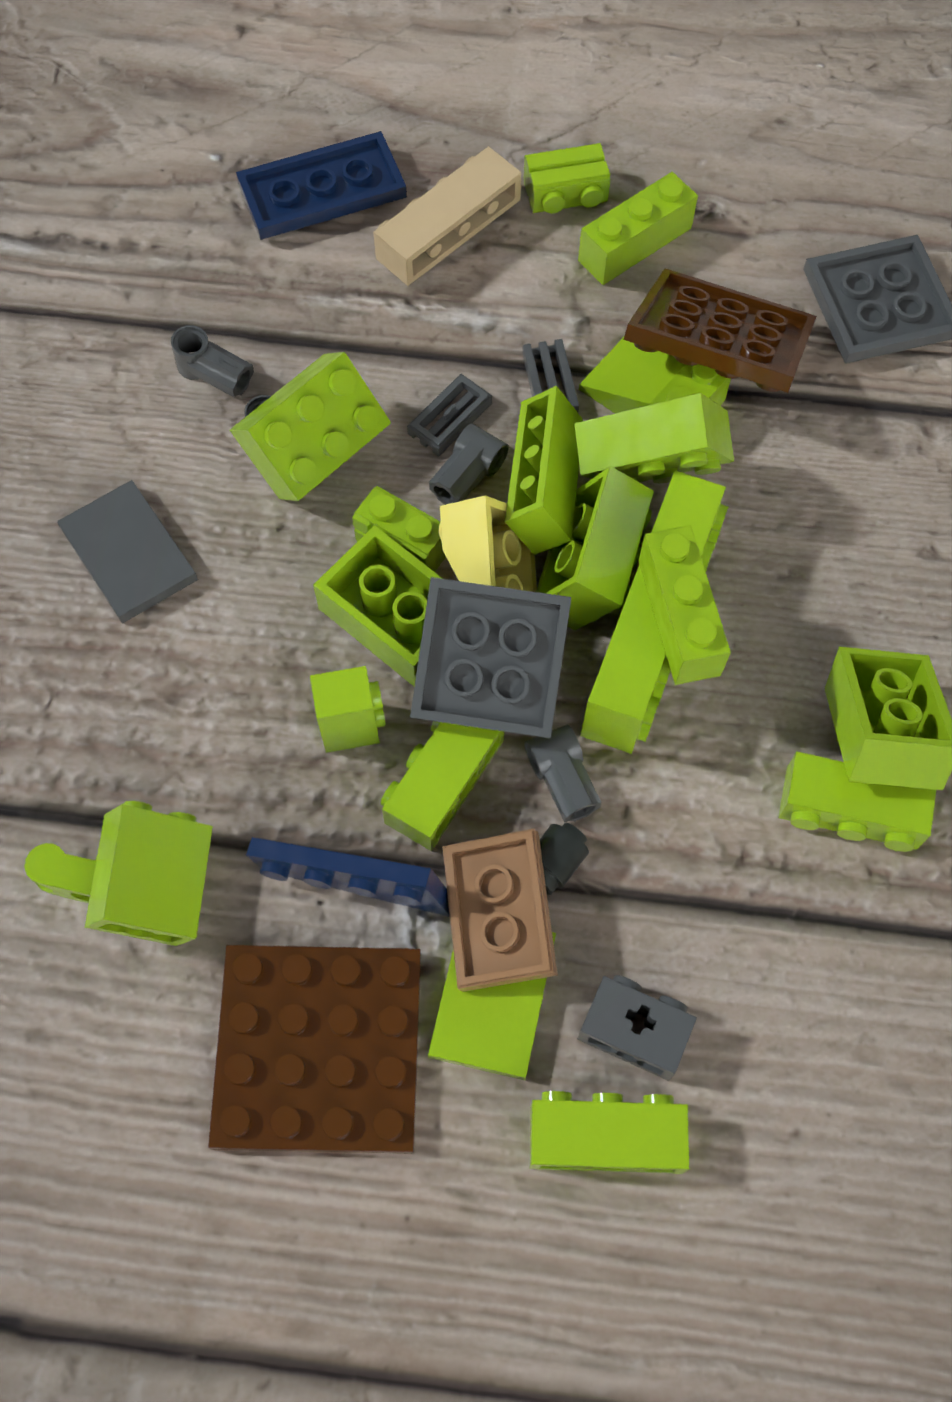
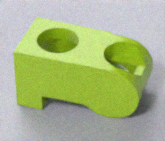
M53 843L38 845L29 852L25 859V872L42 891L89 903L96 860L66 854L59 846Z

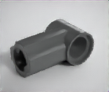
M186 325L178 328L171 337L173 355L177 370L184 378L190 380L202 379L234 398L237 395L241 396L245 392L254 373L251 363L209 341L206 332L200 327Z
M473 423L469 424L459 435L453 449V454L429 481V490L444 505L465 500L485 475L492 477L500 469L507 457L509 445Z
M568 724L552 730L551 738L537 736L525 741V750L532 769L540 780L544 779L564 823L568 821L575 822L585 818L601 807L602 802L582 763L583 753L579 741Z

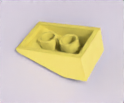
M485 495L440 506L441 522L439 524V536L442 541V550L459 581L536 592L535 555L505 523L507 503Z

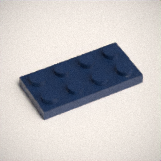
M382 131L236 172L240 190L260 240L407 198L406 184Z

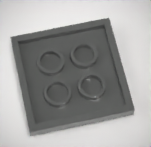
M918 235L806 259L803 270L845 364L952 340V303Z
M431 577L410 717L551 738L571 597Z

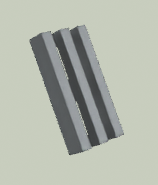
M554 340V345L550 346L547 345V341L538 342L537 348H532L531 344H524L522 355L532 397L542 393L535 359H541L547 386L550 389L557 386L550 358L555 357L565 397L578 412L579 403L563 340Z
M460 374L407 426L408 435L413 439L417 436L420 439V444L426 448L428 446L432 447V452L439 457L459 437L461 432L492 404V395L463 374ZM466 389L468 392L458 402L452 404L444 412V415L427 431L425 427Z

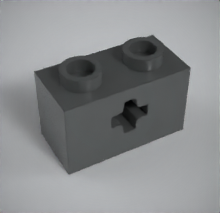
M615 975L612 980L603 976L577 1040L669 1081L677 1071L697 1017L687 1013L688 1007L674 998L660 996L659 1000L642 993V986L629 978ZM636 1014L645 1017L644 1026L646 1028L640 1034H635L631 1031L633 1023L630 1020H633Z

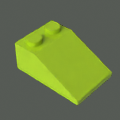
M623 337L579 384L578 389L613 413H619L702 393L721 406L726 399L731 379L720 376L715 372V369L700 364L693 366L682 364L674 356L660 351H642L636 348L634 343L623 340Z

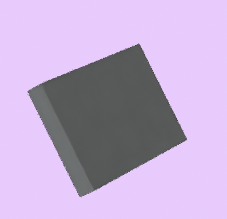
M132 480L57 521L60 529L122 624L198 580L195 571Z

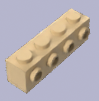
M488 146L476 156L468 158L460 168L448 177L440 179L432 189L421 197L413 199L405 209L393 218L385 220L373 232L376 259L409 286L520 201L521 172Z

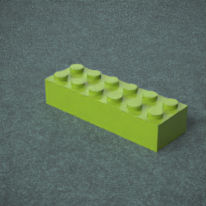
M675 470L652 532L691 525L705 571H707L729 506L721 504L726 487ZM640 565L638 566L588 699L580 735L581 737L632 754L637 739L646 742L671 671Z

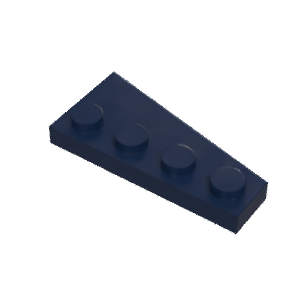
M251 838L246 856L261 868L260 874L278 881H287L288 877L302 880L317 888H335L450 917L447 888L431 868Z

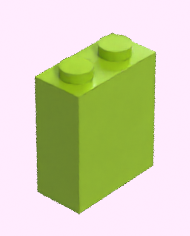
M126 801L104 814L84 928L173 946L197 938L213 826L196 822L197 818L188 813L172 812L167 815L152 811L153 807L148 803Z

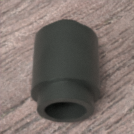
M564 823L562 826L551 824L539 839L547 895H552L556 888L562 889L589 854V850L584 844L587 841L586 836L569 823Z

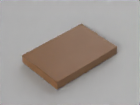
M536 829L442 846L457 988L465 992L558 976L539 833Z

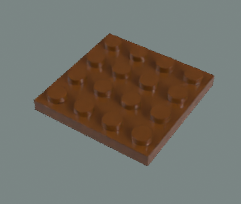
M664 268L629 321L623 340L634 343L636 348L645 352L660 351L672 355L678 362L685 365L693 366L700 364L715 369L717 374L725 378L736 379L740 377L756 382V385L763 390L769 392L784 391L788 393L817 316Z
M226 945L208 1148L211 1150L414 1154L421 949Z

